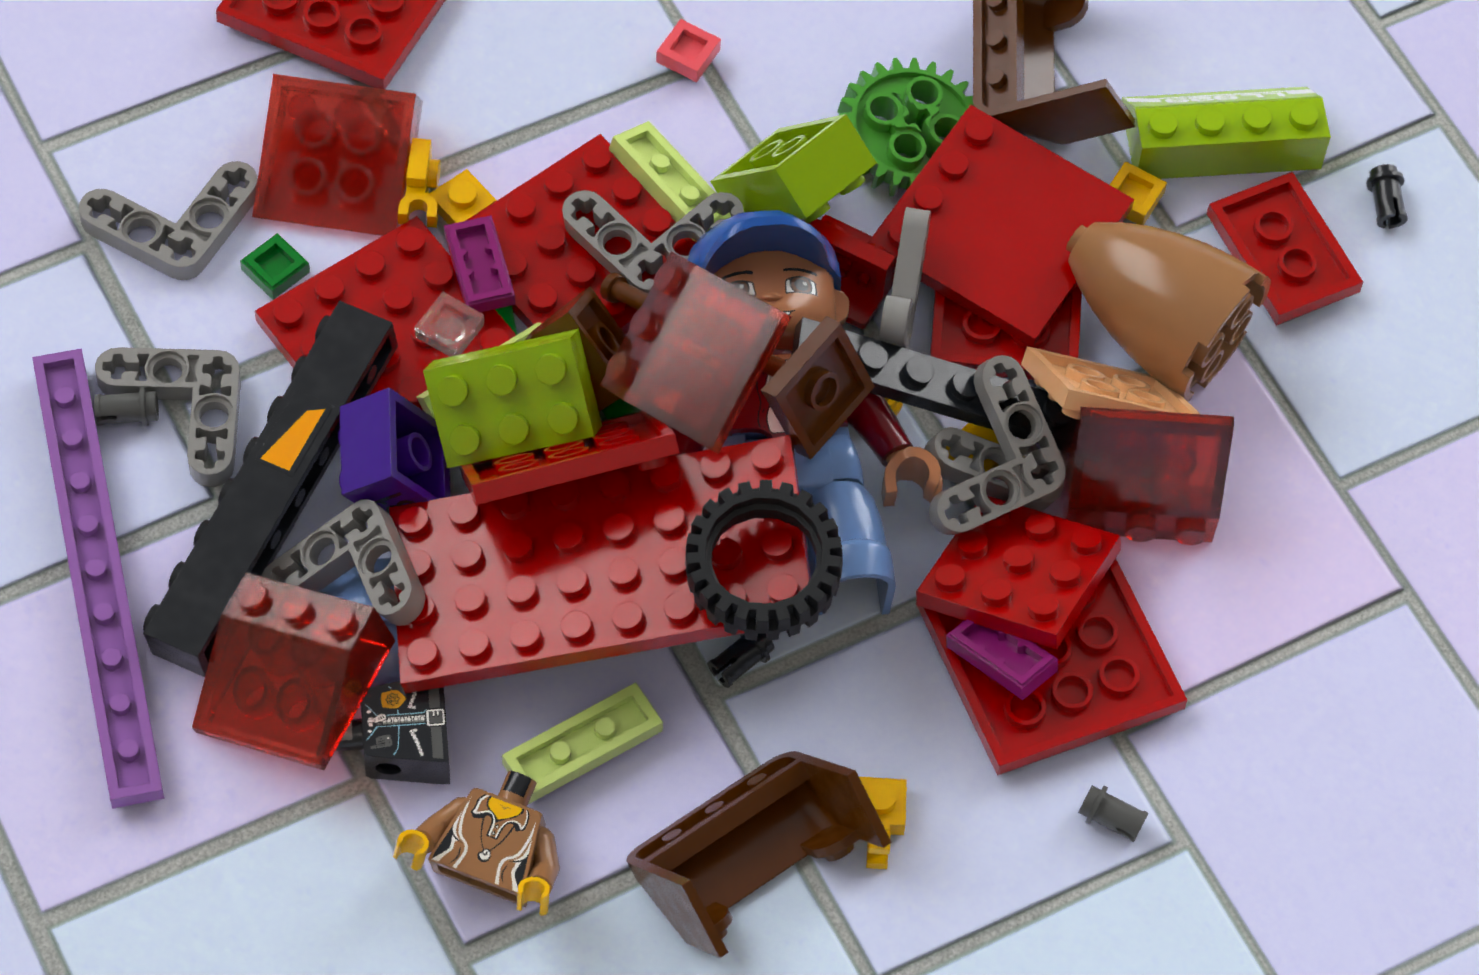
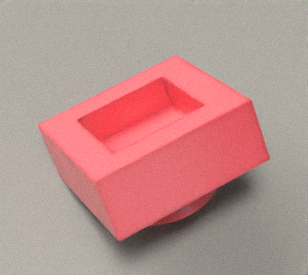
M680 19L657 50L656 62L697 83L721 50V39Z

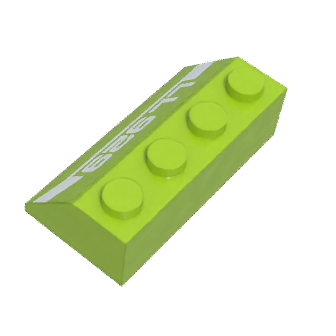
M1307 86L1122 97V102L1135 119V127L1126 129L1132 165L1160 179L1321 169L1331 138L1323 98Z

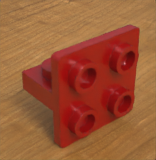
M824 215L821 220L816 219L808 224L825 236L835 251L840 268L841 291L849 298V313L846 322L859 329H865L893 286L896 256L888 253L879 244L869 242L872 236L829 215Z

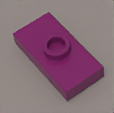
M492 216L445 225L444 234L467 315L515 305V293Z
M964 620L946 635L947 647L1021 700H1024L1058 671V659L1034 642L974 624L970 620Z

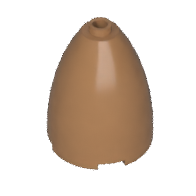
M1094 222L1088 228L1081 225L1073 233L1066 246V250L1071 252L1068 263L1078 287L1108 333L1149 375L1165 387L1180 394L1187 402L1194 395V392L1190 389L1196 383L1206 388L1233 355L1247 334L1245 329L1253 315V312L1250 311L1252 304L1260 307L1264 303L1271 284V279L1233 255L1183 234L1147 225L1125 222Z

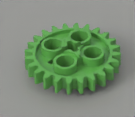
M893 58L889 71L877 62L871 75L862 70L859 73L856 84L851 82L848 84L845 96L842 97L837 112L839 115L846 114L877 162V164L863 174V176L868 173L874 175L871 185L873 189L885 182L889 184V196L893 197L899 188L906 190L909 188L944 141L939 137L946 138L970 104L973 105V95L965 96L969 82L963 81L954 85L951 82L954 71L950 69L940 76L936 74V62L933 61L926 70H922L919 68L917 58H912L909 68H903L901 62L897 58ZM916 100H921V101L925 102L926 104H921V103L917 102ZM875 116L883 117V118L886 119L887 121H885V120H880V119L876 118ZM898 153L906 154L910 158L902 157Z

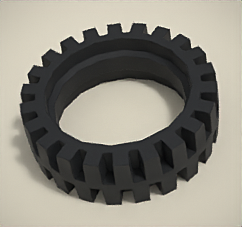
M760 480L759 488H752L750 481L738 484V492L732 493L728 487L719 492L716 503L710 499L703 506L702 515H696L692 522L691 533H688L685 552V567L690 593H693L694 601L700 611L706 610L708 620L714 625L722 622L725 632L734 636L738 630H741L745 633V639L757 641L758 634H766L767 641L779 640L780 632L786 631L789 637L799 634L801 625L805 623L809 628L818 621L820 612L824 614L827 612L832 604L833 596L836 597L840 585L843 553L841 537L838 536V527L834 518H828V509L821 502L814 505L812 495L802 489L799 495L795 494L792 484L782 482L780 489L772 488V480ZM753 518L779 519L798 527L809 538L816 555V569L808 585L793 597L775 603L748 602L730 594L717 580L712 567V552L720 536L733 525Z

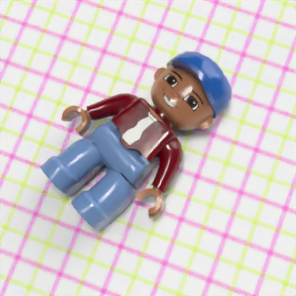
M780 210L738 213L715 225L702 235L690 250L684 269L683 287L687 305L683 311L785 361L791 357L795 326L802 317L822 322L827 316L840 322L842 325L845 324L848 318L849 298L841 291L839 262L833 247L827 238L812 225L792 214ZM703 343L710 355L721 363L719 374L704 376L694 382L680 398L669 426L675 433L680 452L675 455L703 451L707 441L717 430L718 447L785 436V431L761 391L772 377ZM869 393L811 460L798 454L795 449L794 454L799 492L803 489L810 493L814 505L821 502L828 509V518H834L838 527V536L841 537L843 553L840 582L854 578H876L880 611L883 615L890 614L896 589L893 560L890 549L886 545L883 523L874 498L864 487L860 460L854 443L849 436L848 424L869 446L880 463L886 467L881 491L883 507L895 506L898 492L896 482L900 480L917 483L923 490V498L931 503L934 496L942 491L943 479L938 460L931 452L921 447H913L887 400L884 397ZM805 535L808 543L810 576L812 577L816 569V555L809 538Z

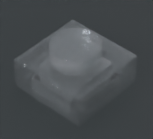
M442 292L416 324L415 337L449 357L460 355L484 326V315Z

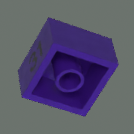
M386 388L340 406L338 440L341 449L339 485L342 496L353 503L369 499L388 513L390 507L451 497L450 468H447L436 421L432 416L391 388Z

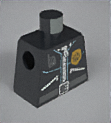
M400 681L365 688L360 692L362 718L330 720L332 752L363 750L365 774L367 777L405 782L450 784L444 687L405 694Z

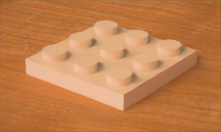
M1027 346L1021 365L1033 376L1034 383L1048 392L1047 397L1062 407L1063 414L1082 421H1091L1092 415L1107 418L1110 425L1130 432H1136L1138 426L1155 429L1154 433L1157 436L1173 442H1183L1185 436L1203 440L1209 421L1180 394L1165 387L1151 375Z

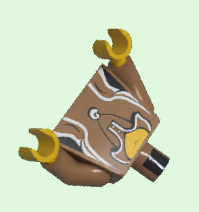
M508 771L498 796L479 788H473L467 797L455 798L428 817L415 830L403 831L397 838L393 852V858L395 859L401 853L414 854L411 869L416 871L422 868L426 854L430 853L428 860L433 872L516 903L518 911H522V906L526 907L529 901L539 902L540 915L548 913L549 894L560 871L554 834L546 828L543 814L527 807L537 783L532 778L515 771Z

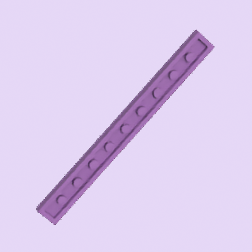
M82 348L32 357L111 806L114 809L165 799Z

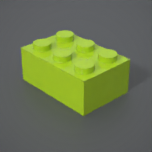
M843 114L777 129L710 182L717 193L725 192L736 196L743 204L744 213L780 210L804 219L806 223H809L821 217L830 209L828 201L838 193L845 195L862 185L866 180L863 174L877 164L848 116Z
M579 328L433 360L423 370L447 468L591 438L596 435L602 426Z

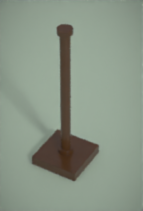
M616 272L610 273L601 284L600 294L604 300L613 304L622 302L771 376L772 378L761 391L786 435L791 436L795 451L810 460L875 387L842 324L827 316L791 357L785 361L628 284L626 277Z

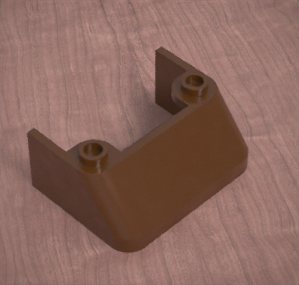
M973 0V106L1021 134L1062 145L1135 127L1134 117L1107 79L1055 92L1054 32L1072 27L1081 21L1088 10V0Z
M791 751L768 760L646 840L630 852L626 861L636 880L682 939L689 945L721 958L729 953L722 941L728 932L726 928L733 919L728 908L806 856L836 861L848 855L854 849V843L858 840L882 848L892 842L856 770L801 752Z

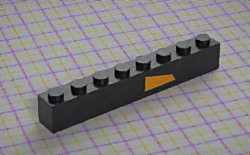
M342 301L338 302L331 316L326 315L322 318L315 333V343L307 356L302 355L297 360L291 374L292 382L283 396L279 395L274 399L268 411L266 426L260 436L253 437L246 446L243 455V465L235 478H229L224 483L219 494L217 509L210 520H204L198 527L191 553L185 562H179L172 571L168 583L169 590L160 605L155 604L149 610L143 624V634L153 655L206 678L259 587L264 570L274 561L340 447L338 440L340 406L370 395L395 353L398 343L392 322Z

